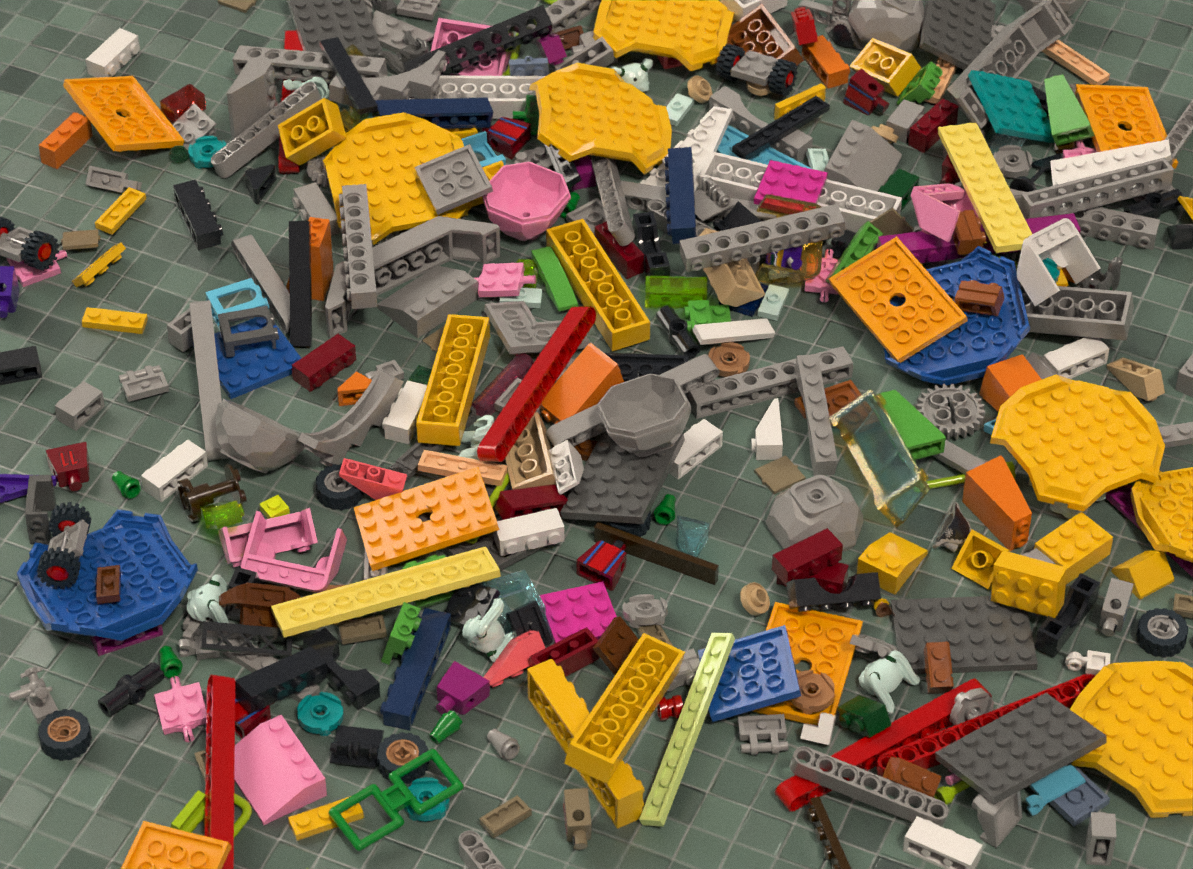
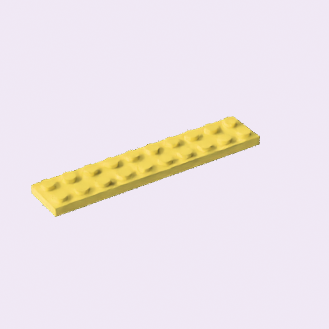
M977 123L938 127V135L995 252L1021 250L1023 240L1032 235V232Z
M485 546L273 605L271 609L283 637L295 636L298 633L317 630L323 626L338 624L348 619L384 611L387 608L398 605L402 606L404 602L409 603L462 587H469L480 582L491 581L494 578L501 577L499 567Z

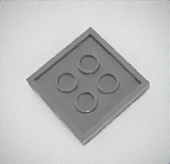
M470 144L415 167L416 173L437 215L493 192L492 186Z

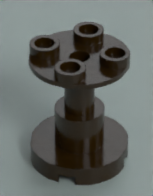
M226 464L224 467L226 481L212 486L204 483L193 487L188 478L177 482L181 485L178 487V493L184 510L190 511L191 514L187 515L191 522L201 519V508L213 504L214 498L231 493L238 506L247 501L244 490H240L238 482L241 481V477L237 469L233 470L231 465Z

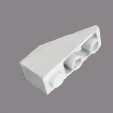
M568 440L557 444L549 450L560 494L578 485L584 471L581 455Z

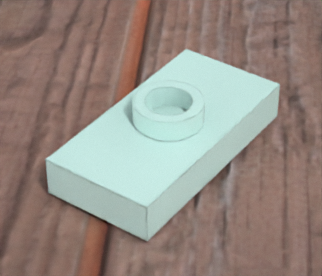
M678 93L667 105L671 125L678 126L694 105L693 98Z
M808 148L806 156L810 168L824 172L829 162L826 149Z
M770 284L758 309V316L777 321L789 295V289Z
M521 288L519 296L500 297V303L524 301L528 308H541L542 289Z

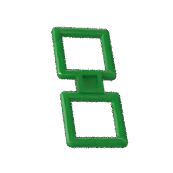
M435 749L426 751L391 772L388 777L393 785L386 790L381 791L376 784H371L329 809L330 817L357 851H362L402 827L404 819L398 813L400 810L410 805L417 815H422L463 790V783ZM432 760L451 783V786L420 804L401 780V777ZM373 795L392 821L360 840L341 813Z

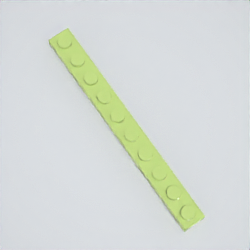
M712 633L640 816L639 820L642 825L664 826L734 644L735 638L732 633Z

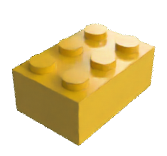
M326 98L319 100L278 125L286 158L298 165L304 164L347 139L338 105Z
M1080 512L1037 541L1034 549L1040 550L1056 565L1067 567V585L1077 578L1080 573L1083 574L1110 555L1113 536L1083 512Z
M1003 550L993 567L991 601L1056 618L1064 605L1067 567Z

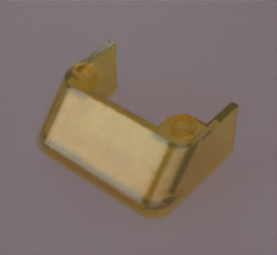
M766 194L758 205L757 212L776 215V218L821 208V206L812 202ZM823 240L802 245L800 258L802 266L798 270L762 263L755 273L758 281L786 286L815 279L821 272Z

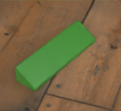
M869 221L863 224L825 281L829 283L828 278L871 253L878 242V236H882L883 233Z

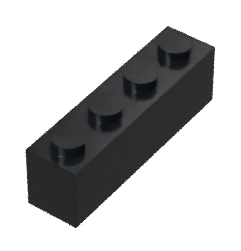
M196 179L173 185L175 202L197 249L202 250L220 245V236L223 235L221 224H217L215 212H211V205L209 199H205L203 187H199Z
M36 346L0 352V385L42 378Z
M310 646L235 681V698L249 713H253L276 701L283 700L287 696L300 692L313 684L320 683L326 678L327 662Z

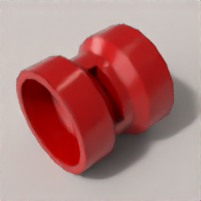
M674 695L670 699L662 697L657 705L660 721L668 720L669 717L679 718L683 708L681 695Z

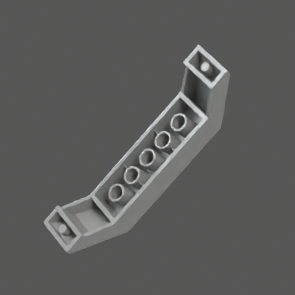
M1043 0L1004 27L947 89L970 123H977L979 129L989 121V118L968 74L971 70L1017 78L1039 52L1060 37L1065 36L1073 27V24L1056 0Z
M438 216L372 247L376 295L378 296L426 273L435 266H440L453 259L477 261L484 265L500 257L499 226L492 223ZM344 261L335 266L325 305L327 337L329 339L338 333L342 334L348 331L347 320L352 308V301H347L346 288L350 287H346L345 275L349 273H345Z

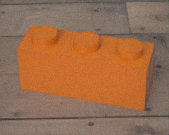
M823 35L817 36V42L802 45V57L827 89L848 83V76L850 74L848 64H845L840 54L834 50L832 44Z
M76 112L72 113L39 144L41 163L58 169L92 137L90 120Z

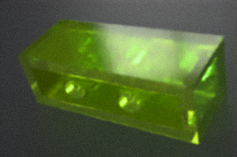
M646 276L645 308H661L668 305L670 308L684 309L685 306H688V301L707 300V277Z
M225 500L201 507L207 529H220L243 522L244 510L241 503H237V500Z

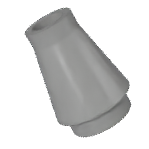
M492 729L487 735V740L491 742L501 758L513 759L518 754L520 746L515 738L499 732L497 729Z

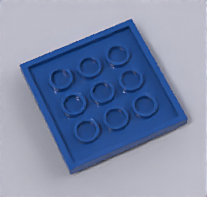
M255 317L230 327L231 334L261 329L267 324L265 318ZM276 324L273 326V328L277 327L279 340H276V349H273L271 340L234 346L235 356L232 357L226 356L221 333L214 334L219 381L230 399L293 374L292 364L300 360L301 357Z
M785 625L735 639L709 707L710 717L713 722L802 696L788 631ZM705 649L698 650L700 662Z

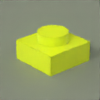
M279 495L259 504L261 512L268 519L290 514L288 505Z

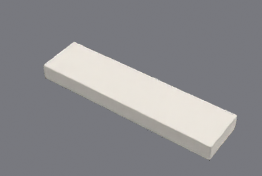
M767 318L699 324L693 327V332L700 345L773 338L775 335V331Z

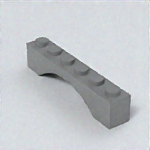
M724 86L710 96L709 111L714 106L732 109L733 116L729 124L749 136L768 125V123L752 115L743 105L740 94ZM798 129L770 147L800 162L807 157V149H812L813 138Z
M818 354L797 355L795 375L806 412L813 475H835L838 460Z

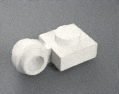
M1088 650L1086 657H1083L1079 652H1071L1066 657L1065 663L1068 669L1072 671H1078L1082 666H1086L1085 674L1097 675L1104 666L1110 664V653Z

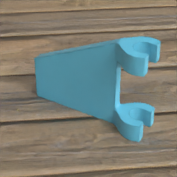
M1073 765L1063 766L1029 785L1037 795H1030L1025 799L1029 805L1027 810L1032 816L1038 814L1047 803L1086 783L1085 779Z

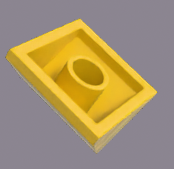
M971 529L951 569L990 590L992 588L994 563L1003 550L1008 552L1010 550Z
M1144 551L1111 570L1119 580L1133 583L1132 593L1139 600L1175 580L1164 551Z

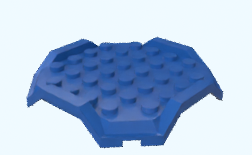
M978 246L959 262L926 270L954 302L961 281L976 280L983 284L996 283L1002 286L1004 301L998 316L963 311L967 316V322L901 363L893 359L884 348L886 364L922 381L940 385L945 384L947 386L984 377L987 366L1006 360L1030 331V325L1014 261L1003 256L998 258L992 255L991 251ZM894 296L890 299V304L901 306L905 303L906 299L905 297Z
M117 510L102 529L87 534L83 554L79 557L81 565L78 579L75 584H72V587L68 588L65 586V589H61L58 586L57 589H53L54 585L47 587V582L42 583L40 581L41 578L37 576V569L40 557L44 551H48L49 545L35 542L29 552V560L23 562L19 568L17 576L31 608L47 631L56 630L122 641L163 624L181 602L198 571L197 563L190 564L172 541L161 515L145 513L144 517L133 516V511ZM120 565L121 601L98 604L96 598L97 567Z

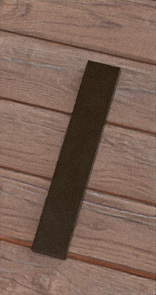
M599 522L594 527V542L596 543L604 541L612 545L615 540H621L626 545L624 551L629 555L713 585L718 581L719 565Z

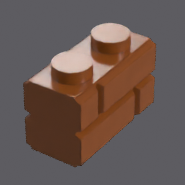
M973 210L960 212L952 234L959 255L971 253L976 247H983V244L986 243L985 232L980 230V218H976Z
M976 280L961 281L955 296V303L962 311L998 316L1004 301L1002 286L996 283L983 284Z
M949 642L926 643L923 650L928 694L947 693L954 687Z
M896 757L889 759L883 774V778L930 797H934L941 780L940 775Z

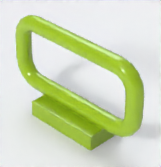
M198 790L171 823V828L190 833L195 830L205 817V794ZM234 793V804L242 809V814L234 823V838L248 822L252 814L249 802Z

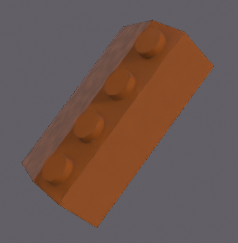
M763 4L731 26L727 44L744 48L745 54L748 51H754L776 59L794 62L797 65L804 61L794 44Z

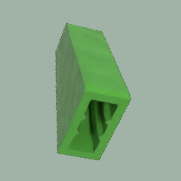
M1064 75L1044 79L1051 133L1056 146L1095 136L1087 116Z
M891 390L875 395L874 410L904 462L944 453L945 435L899 392Z

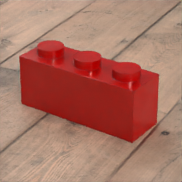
M806 7L794 9L795 12H791V17L799 45L817 42L815 22L810 9H806Z

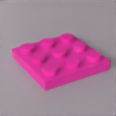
M770 160L755 194L754 204L792 213L813 210L826 183L828 172Z
M603 582L539 595V604L554 644L586 627L599 640L613 618L617 617Z

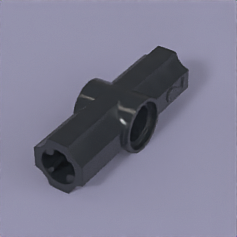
M1173 189L1162 194L1149 193L1146 196V200L1124 207V212L1157 219L1163 211L1181 205L1177 198L1182 196V192L1179 189Z
M668 305L661 307L656 313V318L669 335V343L676 346L682 355H688V360L695 358L700 352V347L688 331L687 322L680 319L674 309Z
M153 662L133 676L130 674L122 676L117 682L116 688L98 700L99 707L106 716H112L130 702L132 704L139 703L145 697L148 689L164 679V673L160 666Z

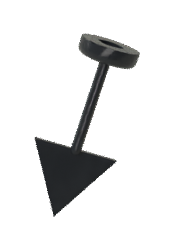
M1058 153L1032 162V167L1039 168L1040 170L1031 179L1025 176L1015 178L1010 183V189L1024 192L1035 191L1036 186L1034 182L1046 170L1051 171L1050 161L1061 159V154Z

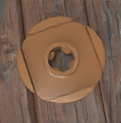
M724 342L721 343L720 347L715 348L714 346L709 351L708 356L719 369V376L728 377L746 372L750 366L749 352L747 353L744 347L738 343Z
M813 670L797 673L802 696L790 699L795 707L799 708L804 714H812L813 712L822 711L833 704L835 685L828 675L822 672L821 675L815 674ZM807 689L816 690V693H808Z

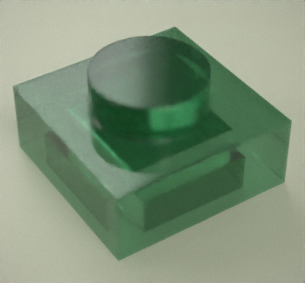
M418 365L409 377V381L428 385L432 369Z

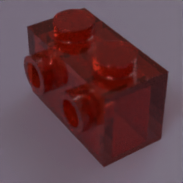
M191 84L160 100L161 111L172 124L193 104L197 105L202 111L206 109L205 94Z

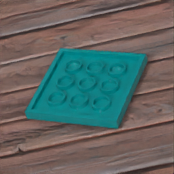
M971 70L968 77L996 133L1048 143L1055 142L1047 114L1043 110L1040 100L1029 81Z

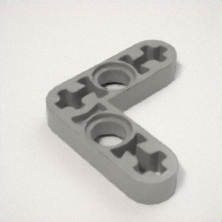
M803 0L797 8L806 7V9H810L814 22L832 25V15L839 18L849 16L852 0H833L832 6ZM838 1L844 2L846 7L840 6ZM819 12H825L827 14V17L821 16Z

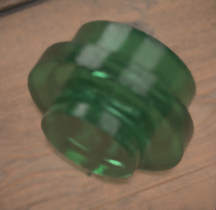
M177 145L171 149L169 158L175 163H183L189 158V153L184 146Z

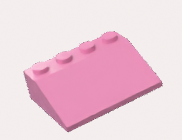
M438 18L431 51L491 26ZM499 39L492 40V43L499 44L501 42V40ZM477 46L474 49L476 51H482L484 48L481 46ZM504 51L493 59L489 60L487 58L481 61L477 66H468L458 74L452 73L449 75L502 76L512 51ZM461 53L457 57L463 59L466 55Z
M282 715L261 723L235 745L234 781L263 825L327 796L325 777Z

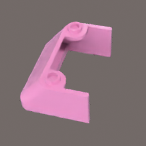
M937 184L915 186L912 189L911 199L918 225L922 228L921 231L923 233L935 235L950 242L960 212L973 210L976 218L978 217L965 189L959 186Z
M310 508L304 509L301 512L266 519L267 524L262 542L270 544L274 548L275 553L297 549L299 553L311 550L310 545L318 543ZM253 522L230 528L222 527L218 530L227 563H232L233 567L241 566Z
M256 511L241 568L257 572L260 581L315 593L324 591L339 571L347 542L342 529L337 528L329 557L321 558L316 568L275 560L274 548L270 544L262 542L267 522L262 513Z

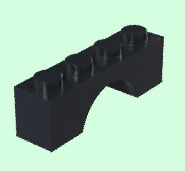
M653 211L633 214L635 241L637 247L644 254V270L649 286L669 284L670 264L666 252H661L657 223Z
M878 572L850 576L846 587L839 594H833L824 590L818 584L816 578L795 579L786 583L789 608L798 609V612L811 611V607H819V611L830 610L832 605H839L840 609L851 608L854 603H860L861 607L874 605V601L881 599Z
M1080 573L1070 586L1064 605L1056 618L1048 616L1038 629L1035 648L1056 657L1097 601L1101 582Z
M326 628L303 640L304 649L311 646L327 662L326 678L334 690L341 692L349 705L352 704L357 710H360L380 698L379 682L367 669L348 670L336 663L337 658L340 656L339 641Z

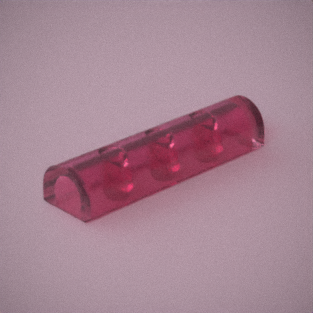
M521 353L516 355L472 402L471 406L476 409V414L482 417L493 414L495 411L494 403L516 378L523 380L534 362L530 356Z

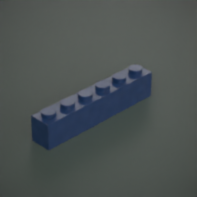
M488 97L375 100L378 105V111L372 113V117L375 118L404 112L425 119L443 129L490 127L493 110Z
M692 147L669 148L668 157H664L665 169H669L665 170V180L669 182L665 183L666 195H670V197H666L667 209H670L666 210L667 222H671V224H667L668 236H672L673 244H680L681 240L697 237Z
M424 608L422 616H418L422 620L418 630L415 633H411L415 635L412 645L408 650H404L401 660L402 665L397 667L395 671V682L390 684L388 688V699L386 702L383 701L381 705L380 715H383L384 725L408 731L411 730L450 633L451 613Z

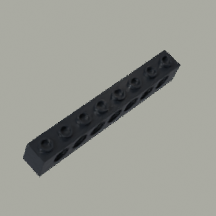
M541 5L403 63L404 71L408 72L423 65L440 50L445 52V60L449 62L446 70L442 71L440 76H447L452 73L458 74L468 66H477L487 58L489 60L493 59L499 53L504 51L510 52L516 46L529 44L537 37L548 36L552 32V22L544 5ZM530 24L536 26L534 29L527 28V26ZM517 32L518 35L513 37L510 36L509 33ZM499 39L501 40V42L499 44L492 43V40ZM477 46H481L484 49L482 51H476L474 48ZM463 53L466 57L460 59L457 55Z

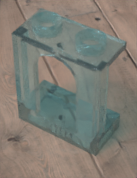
M525 570L483 583L484 586L495 588L500 592L499 598L503 601L504 608L499 617L503 623L505 634L512 632L505 613L513 610L509 608L504 598L521 592L525 593L529 602L537 600L546 622V606Z

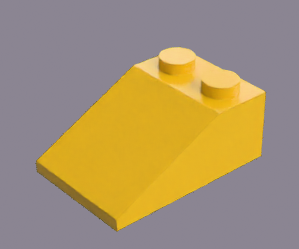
M874 38L869 41L849 66L855 72L862 68L884 86V91L897 97L921 69L911 53Z
M889 532L871 543L858 558L857 574L878 572L880 588L895 595L926 557L928 550Z

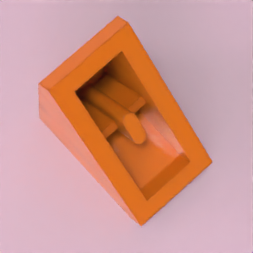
M356 371L337 388L339 406L355 405L372 380Z

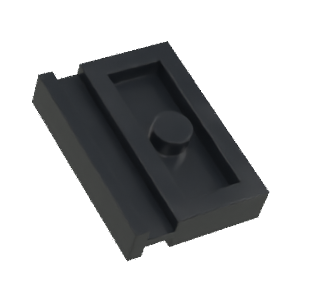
M537 600L530 601L511 612L505 613L514 637L533 630L539 631L544 646L553 642Z

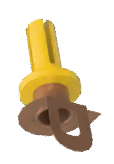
M881 598L874 601V609L877 616L885 617L892 614L888 600Z

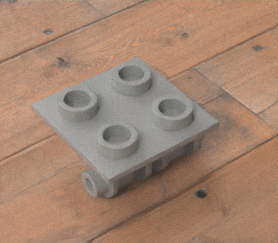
M195 104L173 124V127L185 140L183 146L187 150L190 144L192 146L196 143L195 140L197 138L216 136L217 134L214 128L217 124Z
M704 177L702 179V188L694 191L695 215L702 222L736 205L729 195L725 194L723 189L718 184H715L710 177Z

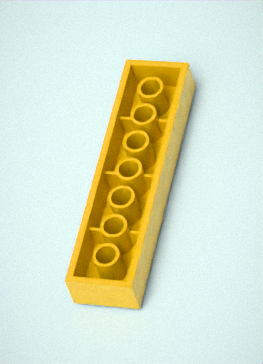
M579 219L546 229V247L551 246L572 289L583 306L594 307L596 311L594 324L611 351L650 340L649 319L585 220Z
M448 314L416 422L418 443L450 446L461 445L490 340L489 317Z
M643 633L571 741L564 764L607 784L677 676L685 652Z
M550 659L527 669L528 699L567 755L571 741L590 712L587 710L584 699L582 697L579 698L576 694L573 683L566 680L563 669L557 666L553 659ZM622 760L607 784L577 770L617 829L640 819L642 808L644 807L643 793L645 790L642 782L634 777L628 763H624Z

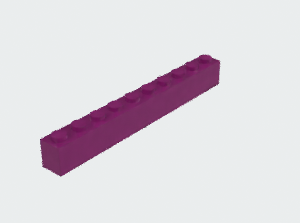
M1074 213L1025 219L1032 234L1064 218L1072 221L1079 234L1081 232ZM981 224V229H980V230H981V232H985V230H984V228H983V226H982V224ZM922 231L878 236L877 248L898 237L920 263L961 259L968 255H959L957 253L952 237L950 242H947L935 235H929ZM985 232L986 243L983 244L982 248L991 251L992 255L1021 251L1017 250L996 253Z

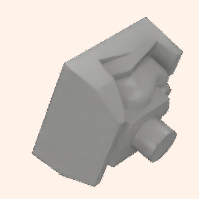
M1020 791L995 805L981 794L976 796L972 802V808L977 810L978 820L982 830H984L980 839L995 848L1000 845L1022 819Z

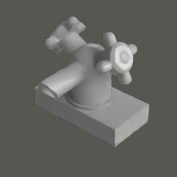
M30 667L20 674L21 678L28 677L30 683L20 686V690L9 693V698L13 701L25 698L37 724H40L48 714L54 713L58 708L49 693L52 691V687H46L43 679H39L37 673L43 670L42 667Z

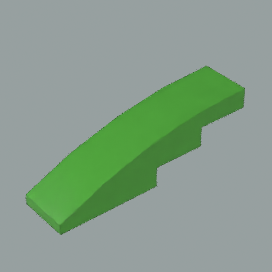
M551 246L532 250V259L538 266V272L545 283L546 292L558 311L578 307L572 287Z

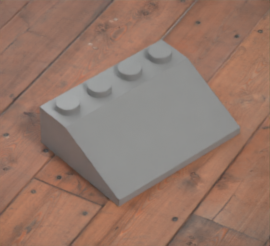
M250 57L227 92L232 140L278 105L275 98V71H273V65L270 61Z
M852 120L827 163L824 172H828V180L878 192L879 188L886 184L889 176L894 173L902 158V154L870 126Z
M437 265L379 302L376 308L416 338H419L447 320L448 314L454 315L478 299V281L463 270Z

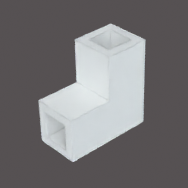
M822 712L818 726L807 723L803 724L800 739L830 745L836 715Z

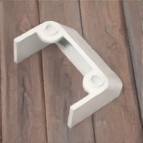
M1064 218L1023 240L1016 274L1018 281L1022 284L1034 306H1037L1060 291L1042 260L1050 258L1057 264L1058 269L1066 267L1075 284L1101 268L1075 225L1069 219Z

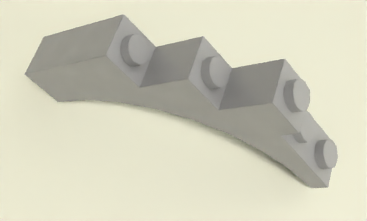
M438 50L423 65L408 72L387 77L361 78L374 100L410 99V96L418 99H433L440 91V84H438L440 74L447 67L445 52ZM336 75L329 84V100L354 107Z
M378 369L361 398L340 420L320 432H302L298 441L305 444L303 448L319 457L320 463L328 467L332 464H341L349 447H352L353 444L361 447L370 427L372 428L373 425L382 427L383 420L387 417L391 405L394 403L404 381Z

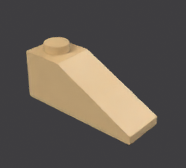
M1126 358L1118 359L1106 365L1107 369L1136 397L1145 399V401H1153L1165 393L1162 374L1159 369Z

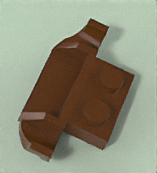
M247 582L219 595V605L221 607L233 605L236 606V609H240L241 625L279 628L272 614L271 606L302 597L290 590V587Z

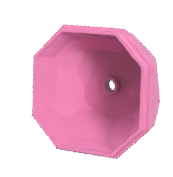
M530 161L503 166L489 181L493 192L482 196L489 220L497 224L499 229L506 235L522 241L536 239L546 229L554 225L571 199L562 174Z

